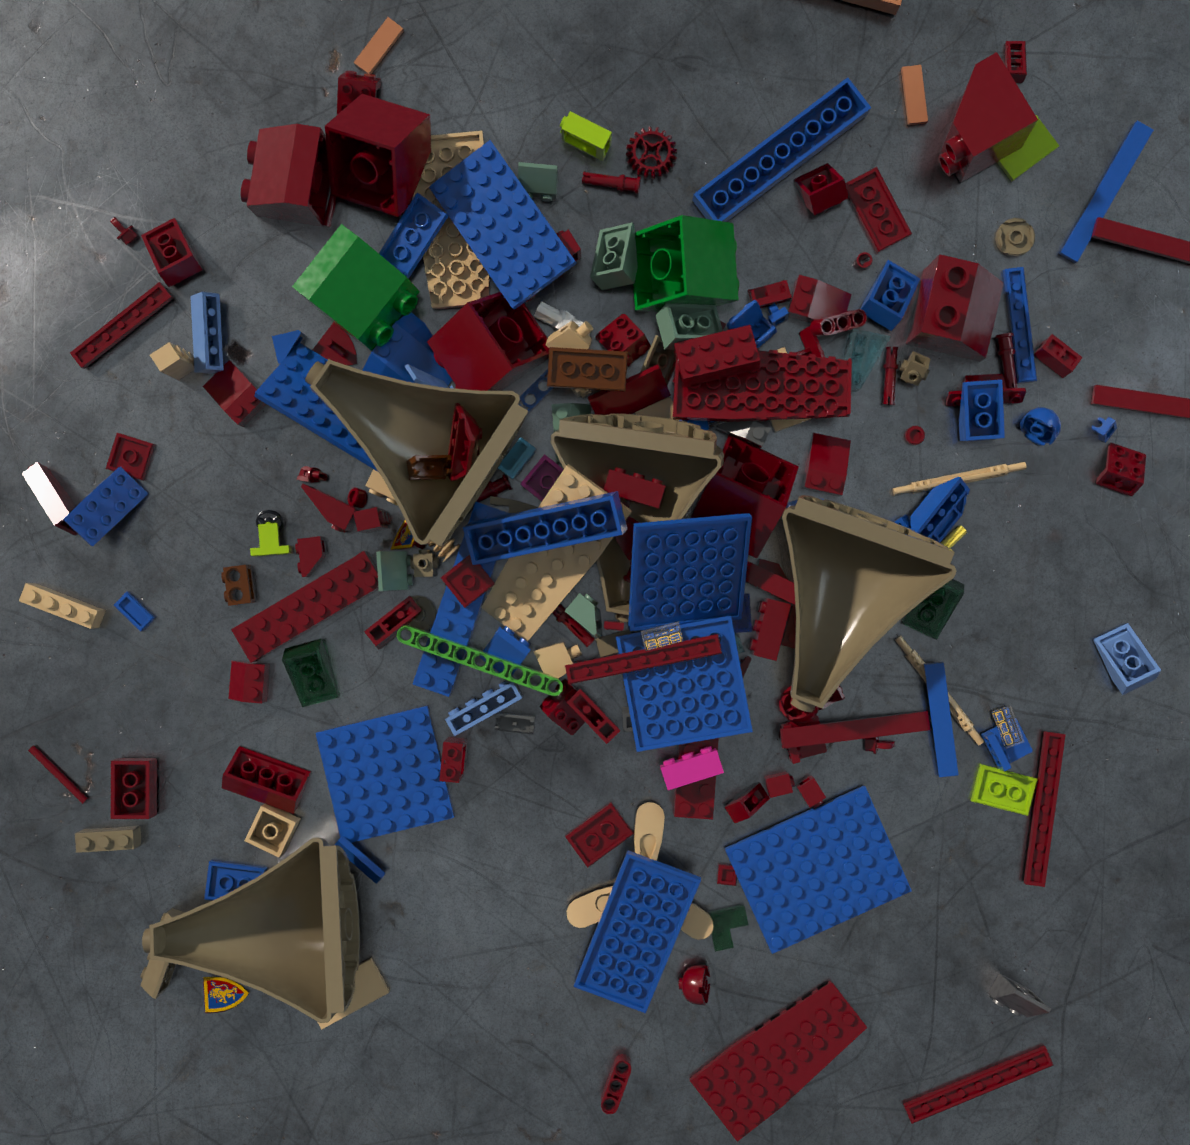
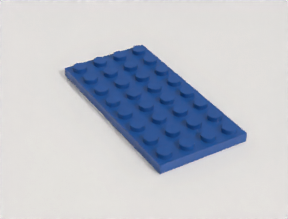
M491 140L429 186L513 310L577 264Z
M299 342L257 389L255 397L378 471L366 452L338 417L312 392L311 385L305 382L311 367L317 361L325 365L328 359Z
M627 850L574 982V987L646 1013L699 887L701 877Z

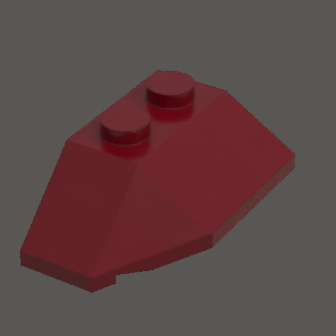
M455 403L448 455H451L452 459L447 464V469H452L451 474L448 475L450 481H456L467 475L480 454L479 439H482V429L479 428L476 420L459 403Z

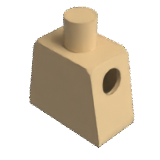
M570 321L548 337L546 346L548 348L588 349L592 340L588 334L593 330V327L587 321L580 327L574 321Z
M564 642L533 651L543 673L557 678L566 674L565 665L573 664L572 659L582 655L578 645L567 649Z

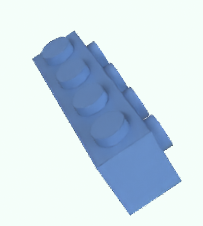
M200 292L190 296L194 372L213 374L224 370L220 294Z
M505 680L499 684V689L493 691L491 688L482 693L483 698L477 701L473 698L465 703V708L459 710L457 707L448 712L449 717L445 720L453 735H458L522 699L524 696L517 684Z

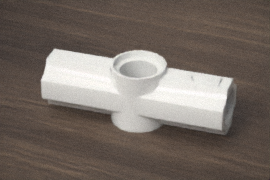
M542 301L534 315L535 318L551 325L556 331L570 321H574L579 327L583 324L582 321L575 319V316L561 309L558 310Z

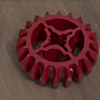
M650 126L648 127V132L642 128L641 135L635 132V138L629 139L630 144L626 146L628 150L626 157L630 159L627 160V164L632 165V171L638 169L637 176L644 173V179L651 175V179L654 180L655 174L662 178V172L668 174V168L673 169L674 164L672 162L677 160V157L674 156L677 154V149L674 148L676 142H670L672 139L671 135L665 137V130L659 133V127L652 131ZM648 140H655L658 142L652 144L648 142ZM641 145L644 153L638 160L636 149ZM663 147L667 151V157L664 162L659 155ZM648 151H650L651 153L655 152V155H648ZM653 163L655 166H646V164Z

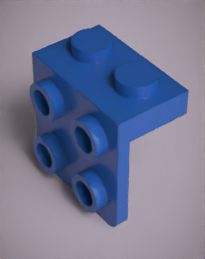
M756 300L746 304L743 310L736 316L731 317L727 323L728 330L751 325L757 348L762 346L777 332V329L763 316L759 303Z
M500 626L483 652L521 664L532 649L529 647L530 643L522 637L520 639L515 637V632L509 627L505 626L503 628ZM480 655V658L486 662V658ZM496 662L493 665V668L498 672L503 671L505 667L502 662Z

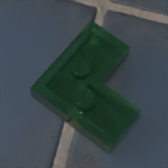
M744 904L707 912L713 920L714 927L711 936L715 952L734 948L730 929L749 925Z

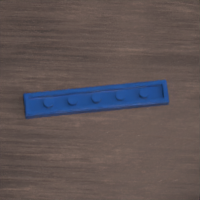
M1024 267L1004 269L1003 278L1010 333L1014 335L1012 336L1013 348L1016 350L1015 354H1013L1017 384L1037 381Z
M944 662L924 664L938 775L939 777L958 776Z

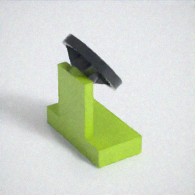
M264 510L257 515L256 526L259 531L260 548H250L251 556L293 554V546H280L279 531L282 529L284 521L278 512ZM268 513L276 515L274 518L267 517L265 519L260 516ZM278 519H280L281 526L279 528L278 523H276Z

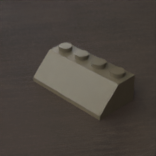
M172 908L163 914L160 922L185 912ZM149 953L147 956L149 963L141 973L140 978H142L140 986L152 998L156 999L168 988L176 964L150 960Z

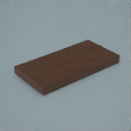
M549 347L547 387L625 392L628 352Z

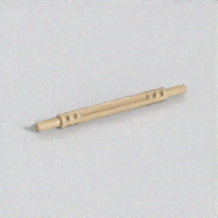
M1025 462L991 466L912 482L911 485L893 488V494L895 496L910 492L915 494L930 491L933 487L956 477H961L965 483L1005 476L1010 472L1025 470L1027 467Z
M900 635L895 641L905 652V657L926 682L924 664L926 663ZM948 693L951 715L962 729L969 733L977 745H981L984 740L973 727L974 724Z

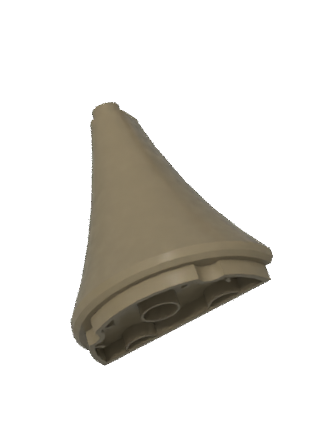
M328 359L325 365L317 361L305 378V382L311 385L312 392L338 417L366 452L399 506L414 540L420 545H426L432 541L442 547L451 538L496 472L528 414V411L519 405V395L514 391L466 390L412 383L362 371ZM455 403H459L476 420L479 428L482 429V439H479L480 454L477 456L475 463L465 477L456 481H450L449 476H446L445 480H409L406 461L413 456L448 455Z
M586 414L567 417L560 420L559 430L551 435L550 441L563 468L569 464L602 489H604L609 469L615 470V467L627 470V475L633 476L634 473L644 475V480L652 482V478L664 481L663 485L667 486L661 509L630 501L629 509L632 512L629 516L640 523L683 519L702 490L724 464V453L716 445L717 436L714 432L703 430L701 426L663 417L635 414ZM620 497L622 504L627 502V499ZM613 538L596 562L601 578L606 611L616 613L615 618L617 620L628 622L630 583L625 581L623 576L627 574L631 566V560L627 559L618 542Z
M801 495L797 500L796 506L786 508L782 515L791 559L796 608L795 662L790 693L792 697L791 704L794 707L806 712H813L815 706L824 707L841 682L877 641L919 603L952 580L957 571L951 563L955 552L932 538L921 535L895 522L844 504Z
M312 838L286 859L228 894L181 915L149 925V928L143 932V950L145 953H150V960L183 965L231 979L270 995L319 1023H328L336 1013H343L348 1009L353 998L355 974L359 966V909L354 875L350 872L349 859L340 846H331L323 838Z

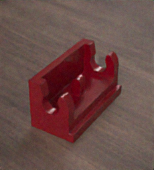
M787 280L747 290L750 303L756 300L761 309L769 307L774 303L777 305L789 302L792 298Z
M1053 334L1041 343L1042 346L1034 352V356L1062 378L1073 372L1083 358Z

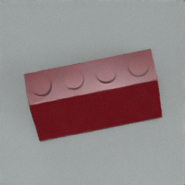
M239 746L223 773L222 789L294 814L302 799L311 772Z

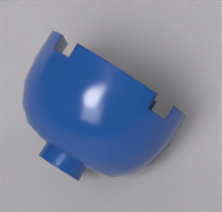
M1038 407L1030 410L1020 422L1021 431L1024 429L1028 433L1025 436L1033 443L1038 445L1049 443L1050 445L1061 431V421L1053 410Z

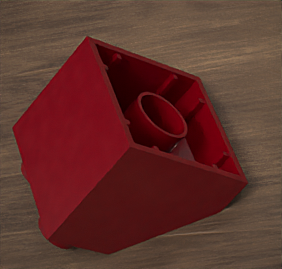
M997 52L975 64L941 150L942 154L938 157L943 171L948 176L955 173L960 183L1021 149L1038 121Z
M361 94L325 125L331 195L399 217L408 208L413 199L431 152L430 114Z
M303 124L259 129L258 140L250 141L247 149L248 164L253 165L251 179H244L242 182V202L247 203V207L258 217L324 227L323 222L330 191L326 135L321 127Z
M939 254L922 272L906 345L978 362L984 360L987 356L1004 283L979 263Z
M501 292L467 302L427 341L434 352L436 362L442 368H445L456 384V389L502 391L549 358V348L546 346L548 338L526 305L523 303L513 310Z
M729 434L721 449L724 453V464L702 490L690 518L750 513L752 523L748 555L758 558L787 506L799 466Z

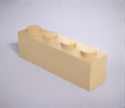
M25 583L19 599L22 603L90 629L100 627L106 611L36 583Z

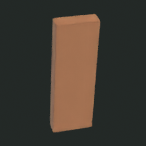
M387 17L356 58L354 64L366 74H372L404 32V29Z
M921 65L902 67L901 75L908 126L927 124L928 115Z

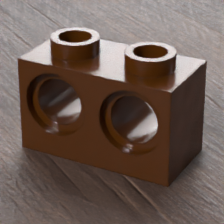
M251 565L224 567L221 578L226 586L224 599L225 602H228V606L256 603ZM235 571H238L240 573V578L238 581H235L233 579V573ZM237 590H241L243 594L240 600L235 597Z

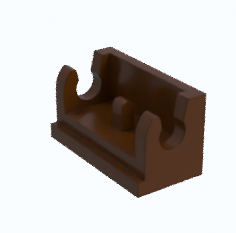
M451 455L413 456L406 461L409 480H445L446 476L452 472V469H447V464L452 460Z

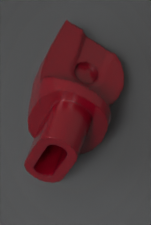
M116 217L110 220L121 233L117 239H121L126 245L138 236L134 232L132 225L126 229Z
M304 466L301 468L297 480L316 483L320 482V480L326 481L327 474L321 472L318 468Z
M879 737L865 738V751H872L874 754L877 753L879 748L892 749L895 747V741L879 740Z

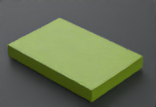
M1037 115L1038 121L1022 148L997 162L1011 182L1059 147V144Z
M980 764L971 801L1028 816L1038 779Z

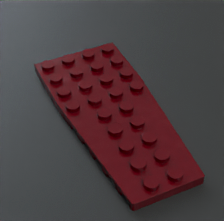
M757 348L760 357V367L758 370L684 388L677 361L675 364L673 420L737 422L849 417L851 414V358L842 360L836 359L833 356L824 358L816 357L814 354L806 356L797 355L796 352H789V354L779 353L778 350L760 351Z
M831 980L821 989L813 991L812 995L796 1002V1005L789 1010L781 1012L777 1018L764 1023V1026L757 1031L754 1030L735 1042L689 1078L690 1082L737 1142L783 1107L867 1029L865 1023Z

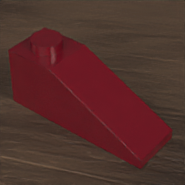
M408 596L364 632L380 650L397 636V632L402 626L408 625L422 610L412 597Z
M581 689L566 702L606 744L620 732V729Z

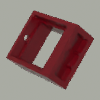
M448 737L443 742L439 781L459 783L464 777L467 738Z

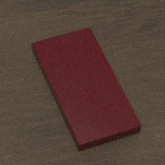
M877 167L845 183L848 199L877 253L912 235Z
M657 364L627 378L625 392L601 390L587 398L595 415L633 414L671 396Z

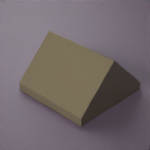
M655 335L641 372L658 364L668 386L675 369L674 350H664L662 338Z

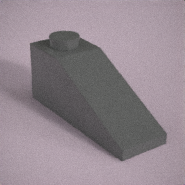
M717 421L710 424V426L758 448L763 447L771 430L755 421Z

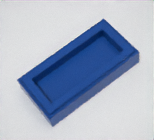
M126 591L114 604L141 632L156 618L129 591Z

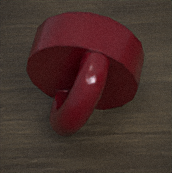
M355 487L352 488L348 494V504L358 508L364 507L367 502L366 491Z

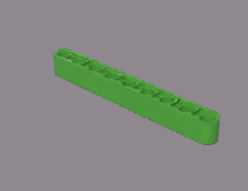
M409 625L402 626L397 632V639L403 644L545 694L557 696L563 690V684L557 677ZM404 629L411 631L412 636L408 640L403 639L401 636V632ZM421 636H427L430 638V644L428 646H423L420 644L419 640ZM441 642H445L449 646V650L445 653L438 650V645ZM459 649L467 651L468 655L465 659L457 657L456 652ZM479 655L486 658V663L482 666L475 663V658ZM496 662H502L505 667L503 671L496 672L493 669V665ZM516 668L523 671L522 677L518 679L512 676V671ZM533 675H538L541 677V682L533 685L530 682V678ZM553 681L559 683V688L556 691H551L548 688L549 684Z

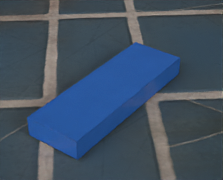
M341 836L335 843V845L343 848L349 861L374 883L377 884L385 875L383 870L344 836Z

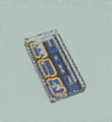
M679 621L641 631L645 651L684 641Z
M1011 705L992 711L1006 749L1025 742Z

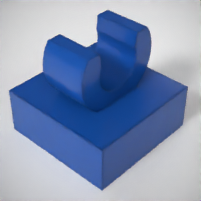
M775 303L768 307V313L770 314L768 321L774 327L788 320L789 312L785 307L779 310Z
M1099 417L1097 420L1102 426L1099 428L1092 426V431L1098 434L1100 441L1106 443L1117 429L1116 421L1110 417L1106 421Z

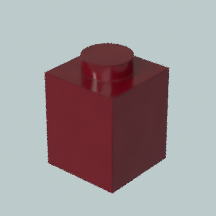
M787 771L764 776L770 798L793 793L792 787H795L792 775L789 776Z
M812 775L795 785L809 807H818L823 803V799L826 798Z

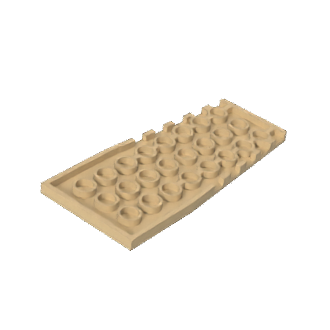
M483 131L431 135V152L413 198L416 193H419L446 213L429 186L484 145ZM448 216L423 255L431 307L434 310L463 307L467 302L489 296L488 272Z
M568 464L538 508L606 494L607 492ZM621 503L626 521L632 510ZM614 537L509 558L481 608L503 625L512 629L519 637L528 641L598 560Z

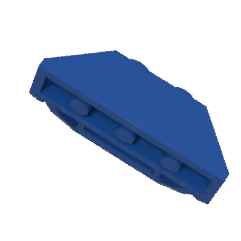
M956 477L933 487L910 516L912 530L938 542L943 540L962 516L967 495H969L970 489L961 477Z

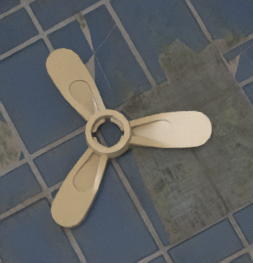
M654 802L644 803L637 810L634 847L635 853L657 861L662 843L665 816L663 809ZM613 886L595 890L573 900L567 909L568 921L578 928H584L599 922ZM691 903L681 930L694 939H705L713 931V920L707 912Z

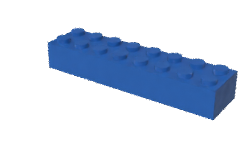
M618 491L470 522L463 527L473 565L619 536L628 530Z

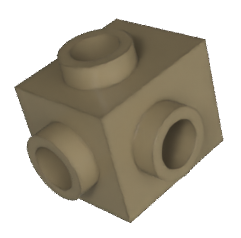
M913 351L909 359L904 360L900 367L902 371L900 379L908 384L919 386L921 380L925 381L929 374L930 358Z
M430 549L419 550V553L413 554L410 565L411 569H414V577L437 576L436 569L439 568V558L436 557V553H430Z

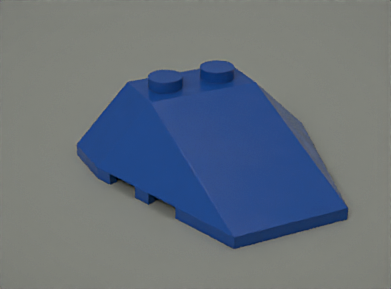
M413 313L403 316L392 326L394 332L391 339L384 346L377 345L373 349L362 370L415 383L405 368V365L409 364L443 380L447 386L453 381L445 368H442L436 362L434 352L427 343L433 335L426 324Z

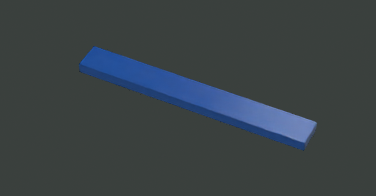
M1138 120L1134 123L1059 255L1073 263L1078 262L1092 238L1096 218H1103L1154 131L1152 128Z

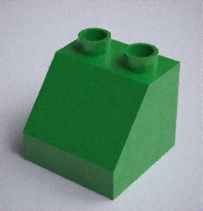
M681 215L635 232L638 266L635 283L633 284L635 311L659 312L666 303L716 305L717 307L739 301V279L737 277L735 254L737 243L734 239L733 223Z
M342 224L292 286L323 315L370 351H373L377 345L384 346L388 343L394 332L392 326L401 315L406 316L414 310L418 301L417 295L420 292L403 273Z

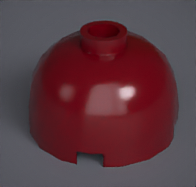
M790 686L783 692L784 696L779 701L781 712L786 719L793 723L804 724L810 722L817 715L819 707L815 706L813 712H806L794 707L791 704Z
M696 965L688 968L684 972L683 978L679 979V990H682L683 996L691 1004L705 1006V1003H708L710 984H708L706 976L710 977V971L706 965Z

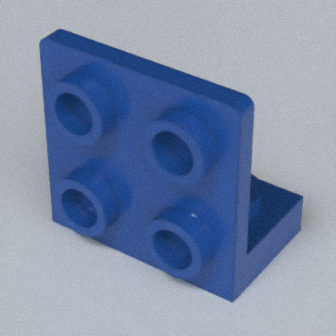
M1016 718L1013 719L1021 738L1019 742L1005 746L998 726L981 734L998 769L1003 771L1012 768L1010 763L1033 752Z

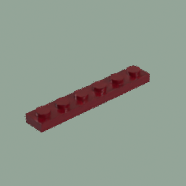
M158 282L71 351L70 354L79 366L85 369L173 299L172 295L161 282Z

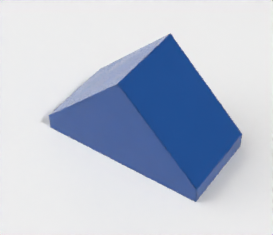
M296 330L272 336L279 364L299 342L303 341L306 335L301 331Z

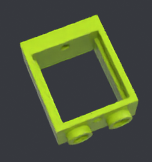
M570 111L568 116H564L560 123L562 141L603 161L612 143V132Z

